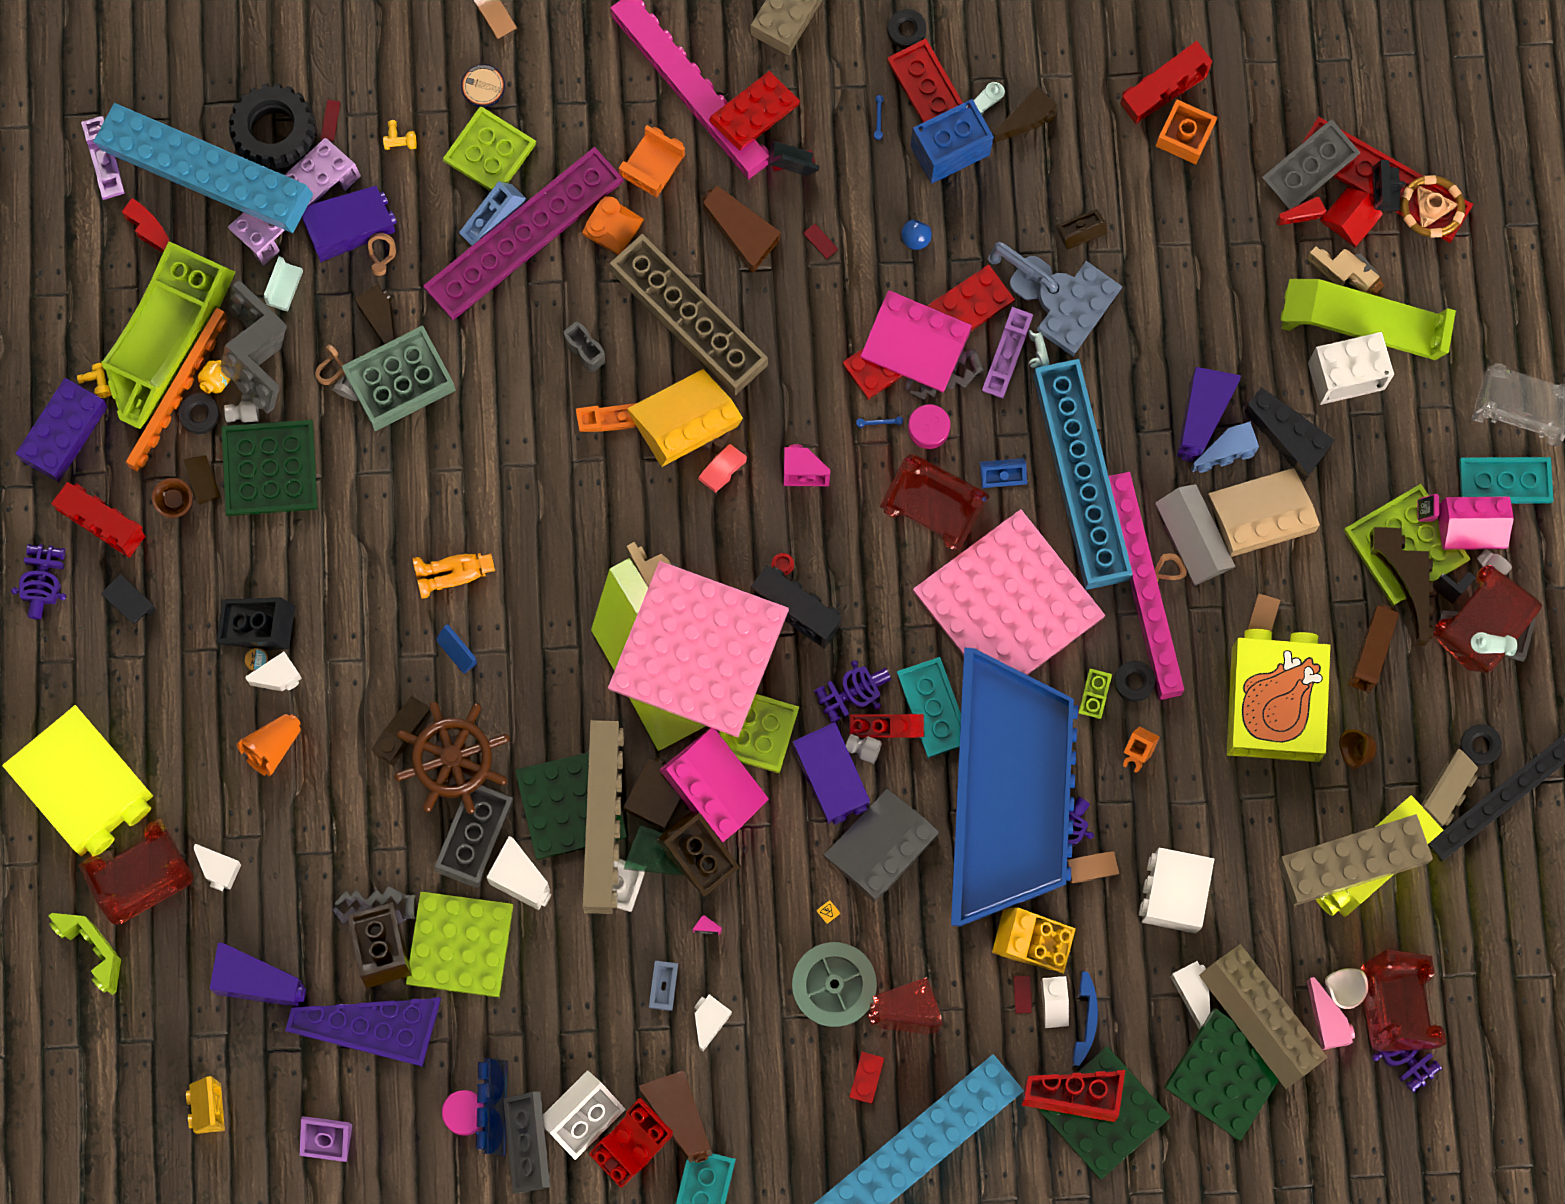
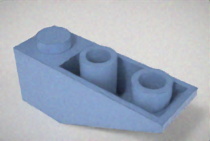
M1251 422L1228 428L1193 463L1191 471L1203 473L1212 469V466L1217 464L1226 466L1233 463L1234 459L1241 457L1242 460L1253 457L1259 445Z

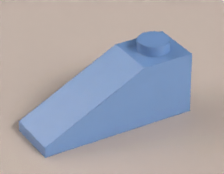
M499 181L459 233L473 246L515 212L526 198L512 184Z

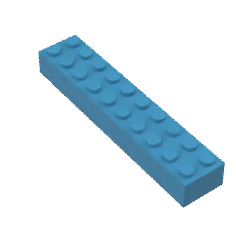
M116 103L111 107L93 141L105 153L291 233L296 229L313 196L312 191L304 183Z
M1076 359L1037 367L1034 370L1033 378L1085 590L1130 581L1133 573L1080 360Z
M991 1055L814 1204L892 1203L1022 1094L1024 1090L995 1055Z

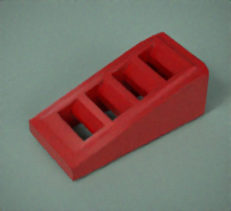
M1315 197L1280 213L1276 223L1280 226L1321 219L1326 214V209L1320 198Z

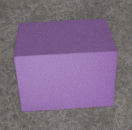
M302 1116L300 1156L347 1162L353 1125L349 1122Z

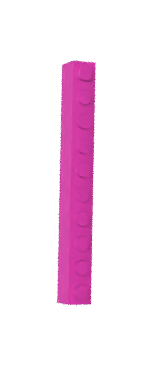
M620 0L610 8L611 17L744 176L749 180L769 165V151L763 144L759 145L754 140L739 151L708 121L712 114L727 104L726 99L722 95L718 96L715 93L711 81L707 78L704 79L699 74L701 71L694 62H689L684 49L681 46L677 47L673 43L671 34L666 29L662 30L658 25L657 17L653 13L649 14L646 11L644 2L642 0Z
M1130 472L1111 475L1108 477L1133 573L1129 582L1150 666L1156 679L1155 687L1158 699L1162 700L1181 696L1184 692V686Z

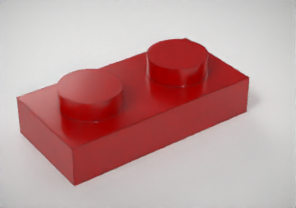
M861 1052L849 1098L872 1104L884 1062L883 1057Z

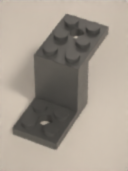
M238 280L232 285L228 309L233 317L238 318L245 325L246 330L225 345L220 367L225 377L231 378L242 393L247 394L258 408L263 409L268 414L275 407L280 386L259 365L281 349L287 325Z

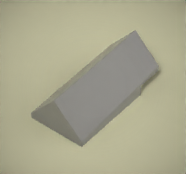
M1196 484L1179 487L1155 503L1165 523L1164 527L1194 586L1236 567Z

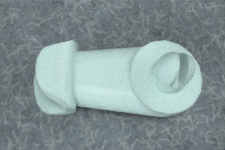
M989 83L974 100L981 115H983L985 110L1003 98L1005 90L1000 83Z
M1028 330L1029 338L1035 342L1037 357L1029 362L1031 364L1030 367L1035 368L1049 365V358L1042 334L1040 332L1035 334Z
M1480 632L1471 639V646L1477 653H1505V655L1513 656L1517 651V641L1509 635L1500 637Z

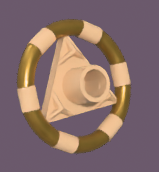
M1429 175L1417 178L1405 188L1401 196L1400 209L1403 220L1414 232L1430 238L1442 237L1453 232L1461 224L1465 215V201L1461 191L1453 182L1444 177ZM1429 184L1441 185L1449 190L1456 203L1439 193H1434L1421 186ZM1415 189H1417L1420 225L1410 214L1408 207L1409 200ZM1457 207L1455 216L1449 225L1443 228H1426Z

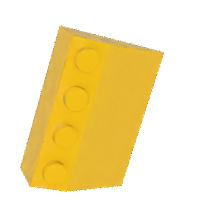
M704 369L627 408L629 415L661 467L737 428L743 419L731 398Z

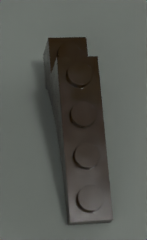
M1374 527L1370 532V555L1378 557L1400 585L1412 614L1416 646H1425L1429 639L1433 637V626L1429 625V617L1433 615V604L1429 603V594L1432 595L1433 582L1429 581V572H1432L1433 560L1429 558V551L1402 550L1405 548V535H1402V528Z

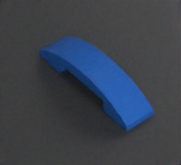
M1084 971L1080 977L1079 998L1088 999L1084 1042H1076L1074 1044L1072 1068H1077L1089 1052L1095 1036L1098 1019L1095 988L1089 973Z

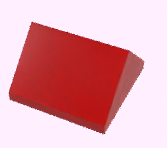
M1347 187L1320 222L1356 248L1383 213L1381 210H1374V200L1369 193Z

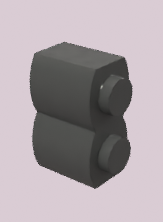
M575 322L564 330L565 343L568 349L579 356L582 365L587 370L595 372L605 364L603 348L597 341L590 338L588 330L581 323Z

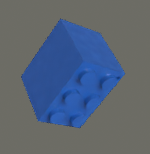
M971 99L913 127L910 147L932 184L990 156L994 136L975 102Z

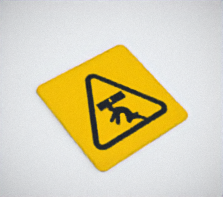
M830 900L817 910L818 914L827 924L840 914Z

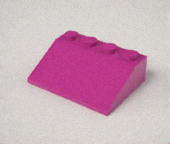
M888 290L861 358L944 393L970 335L972 325Z
M711 727L659 769L691 811L699 812L721 842H724L740 829L769 800L722 737Z

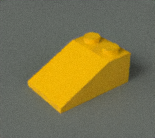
M212 1076L189 1084L190 1090L186 1091L187 1105H191L192 1114H188L189 1128H193V1132L196 1134L225 1131L221 1083Z

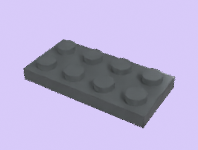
M1331 119L1262 178L1286 207L1291 209L1300 205L1355 159L1360 152Z
M540 1091L504 1098L513 1194L550 1187Z

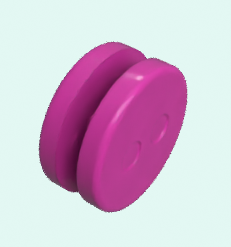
M927 404L913 411L909 418L908 434L914 444L924 449H934L941 446L947 440L950 431V419L941 407Z
M456 1091L443 1104V1121L448 1129L455 1134L462 1136L474 1134L482 1128L486 1121V1106L483 1100L472 1091Z

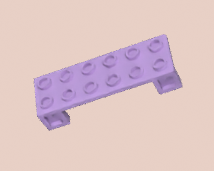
M324 138L285 174L287 177L306 184L312 191L313 196L308 205L314 204L336 183L346 191L361 177L355 163L327 138ZM244 212L228 226L229 230L252 250L257 260L263 266L280 251L274 240L285 231L282 228Z

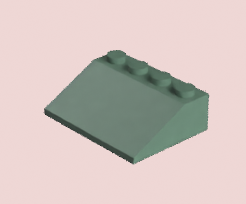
M423 325L342 366L374 431L456 391L454 382Z

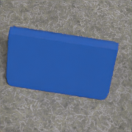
M1024 458L979 462L982 488L1027 484L1026 461Z
M445 625L436 640L462 673H467L477 665L476 657L449 625Z

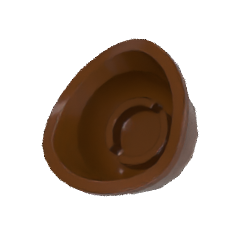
M168 478L156 485L152 493L153 506L161 515L168 518H177L184 515L190 509L193 500L189 485L178 478Z
M1348 729L1341 734L1339 739L1340 751L1348 767L1358 769L1374 759L1377 747L1371 735L1357 729Z

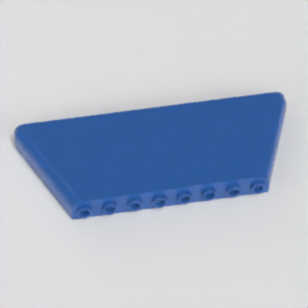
M964 648L951 915V926L959 927L1066 885V881H1071V867H1067V857H1072V844L1068 843V834H1073V820H1069V811H1074V797H1070V788L1075 787V774H1071V765L1076 764V751H1072V742L1077 741V728H1073V719L1078 717V705H1074V699L975 648Z

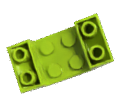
M51 913L49 917L52 922L49 925L61 938L67 937L71 941L78 934H81L91 945L95 944L96 947L93 950L103 962L91 970L95 976L92 978V981L103 993L108 991L114 995L117 992L121 958L94 923L87 917Z

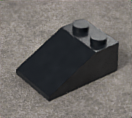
M281 597L223 599L216 644L264 650H288L295 605Z

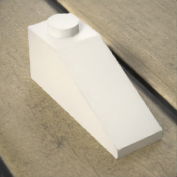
M1198 961L1173 973L1170 978L1200 1030L1210 1014L1209 988L1199 976L1206 968L1203 964L1199 965Z

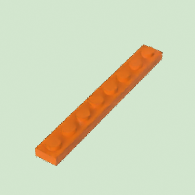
M216 308L126 460L130 469L137 472L140 467H144L149 458L147 454L151 448H155L160 440L159 434L163 428L166 429L168 427L173 410L178 409L181 405L184 391L190 389L194 382V374L197 370L200 371L205 363L204 357L208 351L211 352L215 347L217 335L225 330L228 321L224 311Z

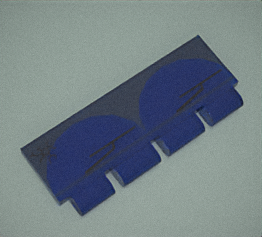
M484 1058V1062H478V1079L484 1080V1084H477V1103L483 1104V1107L477 1108L476 1127H483V1131L476 1132V1149H482V1154L505 1156L506 1120L503 1099L507 1098V1060Z

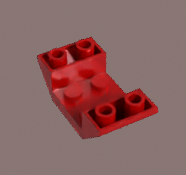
M641 1098L626 1112L627 1115L612 1132L604 1137L589 1153L620 1188L624 1187L646 1166L673 1136V1131Z

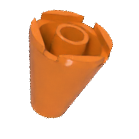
M284 714L237 742V749L241 755L244 752L248 756L246 761L253 769L261 775L265 776L267 774L269 777L273 774L300 733L301 723L294 715Z

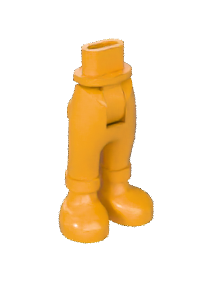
M477 553L478 555L460 554L439 561H432L431 564H425L420 557L412 558L416 578L419 579L417 582L421 599L428 598L430 593L436 588L437 590H443V588L466 584L480 576H486L485 573L495 571L491 553L481 555V553ZM452 571L451 574L434 577V579L425 578L430 575H437L439 573Z

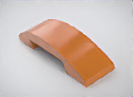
M637 403L603 408L598 406L576 408L579 431L600 432L637 427L627 411V408Z

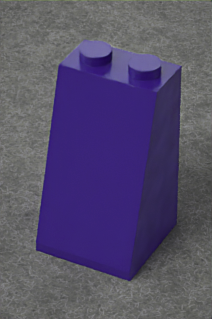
M377 186L314 203L306 207L302 220L320 262L367 244L371 235L375 233L389 235L395 232L394 224L397 223L392 211H387L385 207L388 204L387 198L383 191L379 193Z
M1200 367L1195 368L1190 380L1177 457H1182V460L1187 462H1195L1203 454L1234 394L1241 375Z
M835 722L793 741L792 751L827 824L833 822L834 825L845 821L847 815L853 812L855 815H858L867 810L866 806L870 805V799Z
M218 942L210 990L220 996L300 1007V1002L305 1001L306 988H304V984L298 978L231 946Z

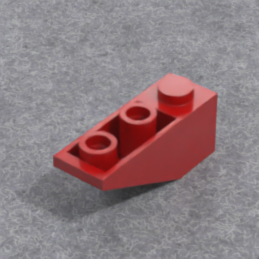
M850 714V734L856 735L859 738H866L867 736L871 738L924 737V714Z

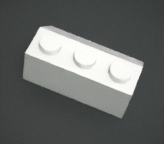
M587 1070L543 1114V1124L545 1130L576 1160L626 1109Z

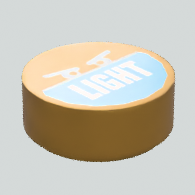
M259 648L251 649L245 656V664L252 672L269 662L265 651Z

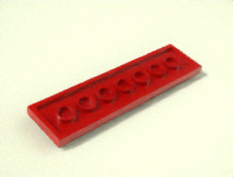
M1318 116L1303 142L1324 126L1327 121ZM1342 130L1359 150L1360 154L1335 174L1334 178L1356 190L1369 193L1373 198L1372 167L1380 160H1389L1390 167L1399 169V181H1405L1406 186L1400 190L1401 201L1405 188L1412 181L1423 177V175ZM1438 184L1421 186L1434 193H1439L1456 203L1449 190ZM1415 189L1409 200L1408 207L1410 214L1420 225L1417 189ZM1465 199V215L1461 224L1450 234L1440 237L1449 243L1452 242L1474 205ZM1457 207L1426 228H1443L1449 225L1455 216ZM1401 209L1399 211H1394L1402 216Z
M987 265L927 305V307L972 325V331L1013 304L1015 299L990 265ZM863 349L843 361L842 365L867 400L898 381L903 375L861 358Z

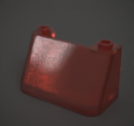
M909 454L903 460L880 507L884 509L885 514L896 518L897 515H904L942 535V539L945 541L944 545L953 550L958 548L960 550L986 506L990 495L917 455Z
M1486 565L1478 571L1476 582L1480 586L1455 618L1440 620L1433 632V637L1467 670L1487 673L1494 669L1505 656V653H1477L1471 646L1472 637L1477 633L1483 632L1500 637L1509 635L1517 640L1542 607V604L1533 595L1490 565Z
M161 818L146 826L143 832L146 840L111 860L105 862L101 857L92 856L78 864L97 904L112 924L126 922L184 889L193 881L194 877Z
M1386 949L1363 964L1361 971L1365 973L1368 982V992L1364 1003L1370 1041L1374 1050L1388 1052L1438 1049L1447 1044L1446 1034L1442 1026H1431L1424 984L1428 983L1435 973L1432 956Z
M927 977L873 996V1003H870V1011L867 1012L871 1026L876 1025L878 1029L931 1035L939 1032L943 1024Z

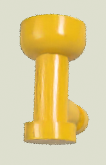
M395 120L388 121V136L383 137L385 150L390 149V147L405 145L409 149H417L415 131L407 132L404 137H397V122Z
M102 363L92 365L91 372L77 375L79 384L97 380L98 386L94 389L96 396L106 398L112 395L109 385L106 383L105 369Z

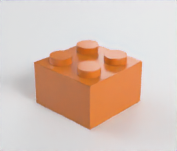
M1177 99L1159 135L1156 147L1197 164L1215 126L1217 117Z

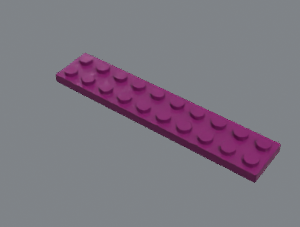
M593 147L423 285V288L452 321L455 320L595 206L601 199L624 182L623 177Z

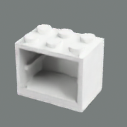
M1382 332L1316 347L1308 362L1320 405L1385 390L1394 376Z
M1160 847L1155 853H1152L1147 865V870L1151 871L1150 876L1145 879L1143 887L1146 899L1144 898L1143 902H1141L1139 916H1142L1141 923L1197 934L1203 926L1214 858Z

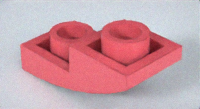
M729 444L705 468L698 480L716 493L730 481L731 474L746 463L747 456Z

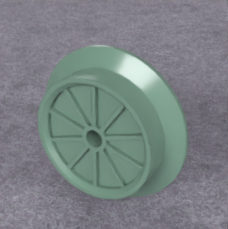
M840 942L823 943L810 949L797 963L792 978L793 996L800 1010L812 1021L829 1027L845 1026L860 1019L871 1007L877 989L876 974L869 959L857 948ZM836 982L838 988H831L830 983Z

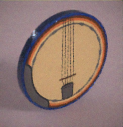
M486 64L476 65L464 74L461 80V91L464 98L470 104L476 107H489L499 102L503 97L505 80L497 68Z

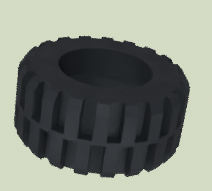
M275 83L274 87L262 84V88L258 90L256 87L249 89V95L243 94L239 97L240 104H234L232 108L234 114H231L229 117V132L235 150H237L240 157L275 172H278L279 169H284V172L290 170V166L296 165L310 152V148L315 146L317 128L311 107L305 101L302 94L299 92L295 94L294 89L289 86L283 89L281 84ZM280 113L293 120L294 127L291 134L279 143L265 144L253 137L252 131L255 124L265 115Z

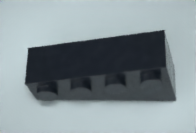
M1262 387L1257 391L1244 411L1263 434L1265 433L1272 441V445L1285 456L1286 461L1298 471L1299 476L1304 482L1335 441L1331 436Z

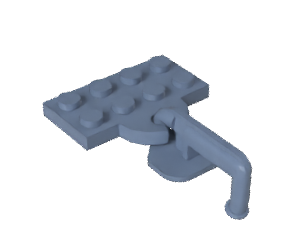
M1002 242L995 244L988 257L991 264H998L1001 262L1002 256L1018 268L1010 279L1012 291L1025 300L1039 299L1042 308L1048 313L1036 331L1040 332L1071 356H1074L1123 287L1087 261L1075 277L1065 273L1052 275L1050 265L1036 256L1024 258Z

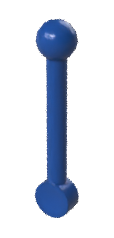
M877 95L875 97L877 102V122L874 138L880 140L883 137L881 132V105L884 98L882 95Z
M900 416L895 419L868 421L859 418L856 421V425L858 428L876 424L896 423L901 425L904 420Z

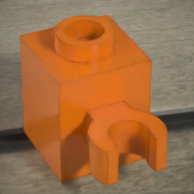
M1139 726L1132 733L1124 750V753L1129 756L1124 760L1123 766L1127 767L1129 762L1133 761L1136 764L1134 772L1137 773L1142 768L1143 763L1151 757L1160 736Z

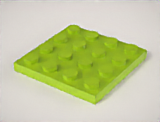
M1422 484L1417 485L1343 530L1392 606L1402 602L1406 597L1388 568L1378 557L1370 555V532L1374 527L1402 528V535H1405V548L1402 550L1429 551V558L1433 560L1432 572H1429V581L1433 583L1442 573L1447 575L1471 560L1464 549L1443 550L1438 518L1434 522L1418 521L1417 501L1420 498L1429 496Z
M420 892L409 961L412 975L407 977L406 985L500 998L513 904Z

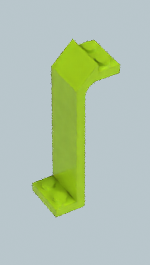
M1289 279L1288 288L1284 296L1285 305L1281 313V321H1283L1281 329L1291 331L1299 325L1308 324L1356 338L1382 332L1385 344L1390 348L1432 360H1437L1449 353L1455 310L1447 308L1437 314L1320 279Z

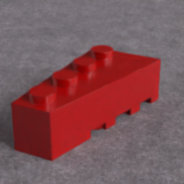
M1195 41L1154 73L1144 77L1138 85L1126 89L1122 93L1123 96L1120 104L1133 122L1137 124L1207 78L1212 60L1198 41Z
M67 482L51 503L55 510L130 558L145 538L142 532L143 527L137 522L124 517L117 509H111L106 506L105 502L99 497L88 495L86 493L87 490L77 483L72 485Z
M1125 1070L1085 1074L1072 1073L1069 1075L1028 1076L1025 1081L1022 1106L1115 1122L1120 1111Z

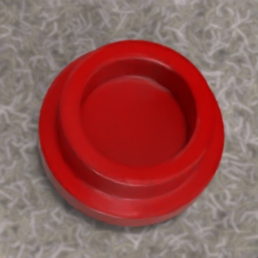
M779 553L773 557L771 567H777L786 576L792 572L794 560L789 554Z

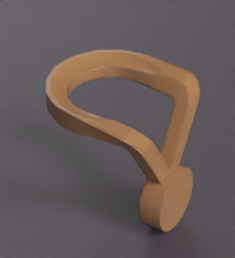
M375 233L368 240L367 252L374 262L372 265V273L374 275H384L386 273V264L396 255L393 238L384 233ZM377 239L386 240L390 244L389 256L381 262L375 257L372 243Z
M328 344L325 349L330 354L329 358L322 362L315 372L316 379L323 385L334 384L345 375L342 369L344 364L337 357L339 353L332 345ZM334 358L340 369L332 378H321V370Z
M1172 553L1161 556L1155 568L1157 582L1159 578L1180 580L1186 576V568L1179 556ZM1170 559L1174 560L1180 568V575L1159 574L1163 563Z

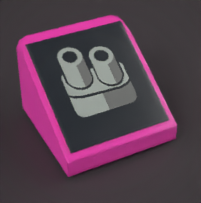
M1438 494L1429 495L1417 501L1418 521L1434 522L1439 516Z
M702 916L693 928V933L720 935L722 932L721 927L706 916Z

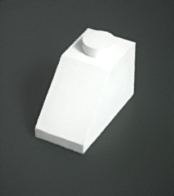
M282 652L245 677L250 686L278 691L291 690L302 679L285 652Z
M195 844L194 851L205 878L211 883L210 887L219 891H223L224 888L231 890L241 867L240 862Z
M1066 976L1042 978L1040 984L1045 1028L1068 1027L1069 1000Z
M708 995L706 999L702 997L694 1007L697 1010L695 1012L699 1049L702 1051L706 1049L732 1014V1011L711 995Z

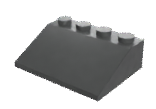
M886 789L824 854V857L875 904L938 837L939 831L919 813Z

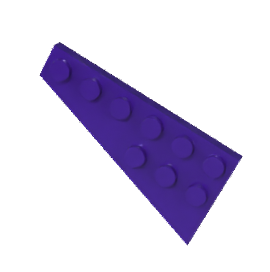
M442 998L291 1008L285 1031L423 1067Z

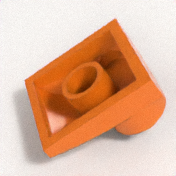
M605 196L600 200L589 217L582 234L619 255L627 248L644 219L619 204L617 199Z

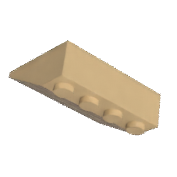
M1295 468L1208 493L1224 543L1231 557L1316 532L1320 526L1313 504Z

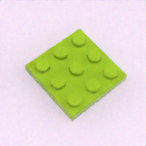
M480 106L443 157V162L489 191H492L499 181L510 182L536 145V140Z
M755 694L739 737L722 731L719 732V735L740 762L780 774L799 712V706Z

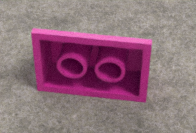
M1446 497L1439 504L1438 516L1443 550L1507 549L1513 524L1510 497Z

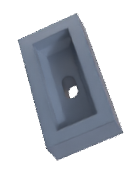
M655 961L649 1003L650 1009L673 1011L678 963ZM663 982L666 983L665 991L661 990Z

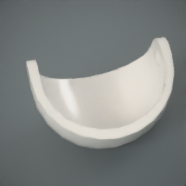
M1341 969L1329 974L1325 979L1328 995L1341 1008H1354L1361 1004L1367 995V977L1359 969Z

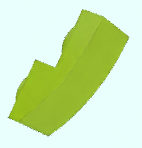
M1089 669L1079 709L1080 714L1101 719L1112 674Z

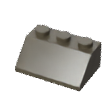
M1460 749L1448 759L1421 804L1440 827L1449 825L1455 815L1452 813L1455 805L1459 807L1466 797L1463 793L1467 786L1471 788L1478 777L1475 775L1478 767Z

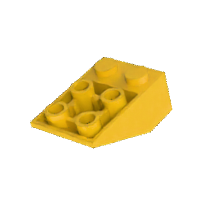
M1006 908L1002 912L992 953L1011 960L1064 973L1075 928L1021 908Z

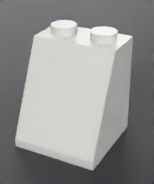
M509 836L491 868L487 880L491 886L539 910L541 905L544 907L547 905L551 897L548 882L517 842Z

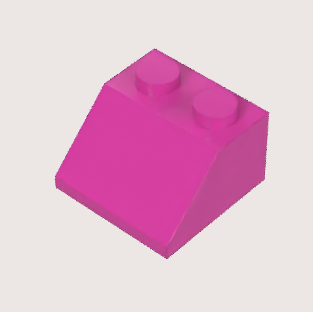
M799 444L784 447V486H829L830 469L808 448H803Z

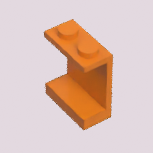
M647 125L644 137L627 163L623 161L618 168L619 174L625 180L657 198L685 156V147L678 139H670L659 128H651Z

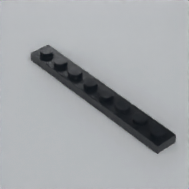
M1565 734L1428 844V847L1441 862L1444 861L1564 765Z

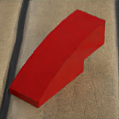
M131 198L122 211L124 218L137 227L135 232L140 240L163 254L168 241L170 242L167 234L156 218L143 205Z

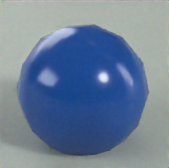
M912 219L906 222L902 228V241L910 249L920 250L931 241V228L923 222Z

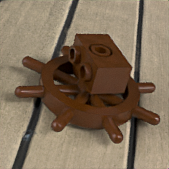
M433 701L429 704V708L434 722L428 725L418 737L404 730L397 732L399 739L414 745L412 751L413 767L396 772L394 778L397 781H402L417 776L421 784L430 791L423 805L425 812H430L438 796L447 798L461 797L466 812L472 814L475 812V807L470 793L478 789L486 778L500 785L507 783L505 776L491 770V748L508 743L510 737L507 734H503L489 740L487 739L483 731L474 724L481 710V705L478 703L473 704L466 720L460 718L443 719L438 703ZM457 729L460 732L458 735L450 737L447 730ZM439 733L441 741L435 742V744L429 742L433 736ZM470 734L478 743L466 747L465 741ZM426 750L434 754L435 759L422 763L423 751ZM482 752L481 765L472 762L469 756ZM442 766L434 782L426 772Z

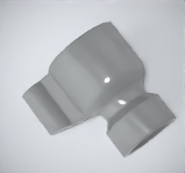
M242 393L241 402L238 406L234 404L224 406L227 423L235 422L237 419H240L243 423L259 422L260 420L259 408L247 394Z
M1484 549L1476 560L1485 569V572L1480 573L1476 578V582L1485 590L1490 591L1494 587L1495 581L1502 580L1512 569V566L1502 556Z
M850 734L846 748L851 754L857 753L861 760L875 764L882 742L869 736L864 740H860L858 736Z

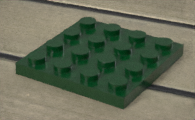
M313 420L222 426L226 516L318 510Z
M589 752L515 770L536 860L585 849ZM616 815V820L620 821V838H615V841L627 839L622 815Z
M1212 1009L1163 1088L1230 1136L1241 1141L1279 1079L1236 1023L1217 1009Z
M1108 1046L1077 1073L1125 1070L1120 1111L1115 1122L1037 1108L1099 1180H1102L1170 1118V1115Z

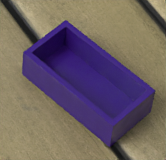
M64 378L15 454L23 463L59 483L108 408L106 403L100 397Z

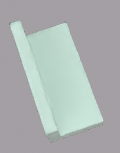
M279 256L263 296L266 305L288 312L303 269L285 263L284 258Z

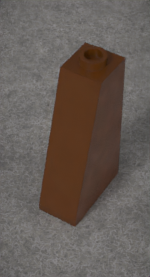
M716 186L713 190L709 189L702 199L703 210L747 268L754 273L780 241L781 232L719 186Z
M1377 605L1374 609L1347 684L1348 686L1370 693L1377 684L1399 613L1395 612L1394 608L1388 605Z
M684 1070L639 1085L643 1099L673 1131L672 1139L689 1162L695 1161V1163L707 1160L708 1156L712 1155L711 1148Z

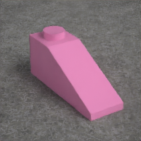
M1316 978L1308 979L1307 986L1322 1050L1353 1043L1352 1039L1355 1038L1352 1024L1349 1025L1348 1019Z

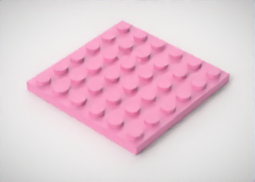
M1021 509L913 589L914 594L963 656L964 648H975L1026 675L1030 674L1105 617L1103 611Z
M659 561L608 689L739 737L789 608Z

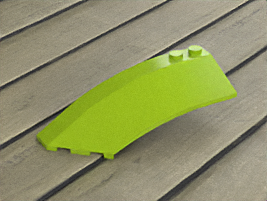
M168 241L138 307L105 359L101 361L103 368L107 372L109 388L113 399L116 401L117 413L121 421L141 429L155 412L215 309L220 308L235 275V271Z
M630 558L609 569L591 628L594 637L614 671L648 590L646 583ZM629 697L657 751L706 726Z

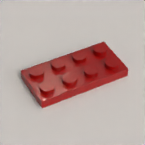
M927 39L887 58L890 68L922 123L963 104Z
M768 71L712 114L708 121L741 151L799 105L800 100Z

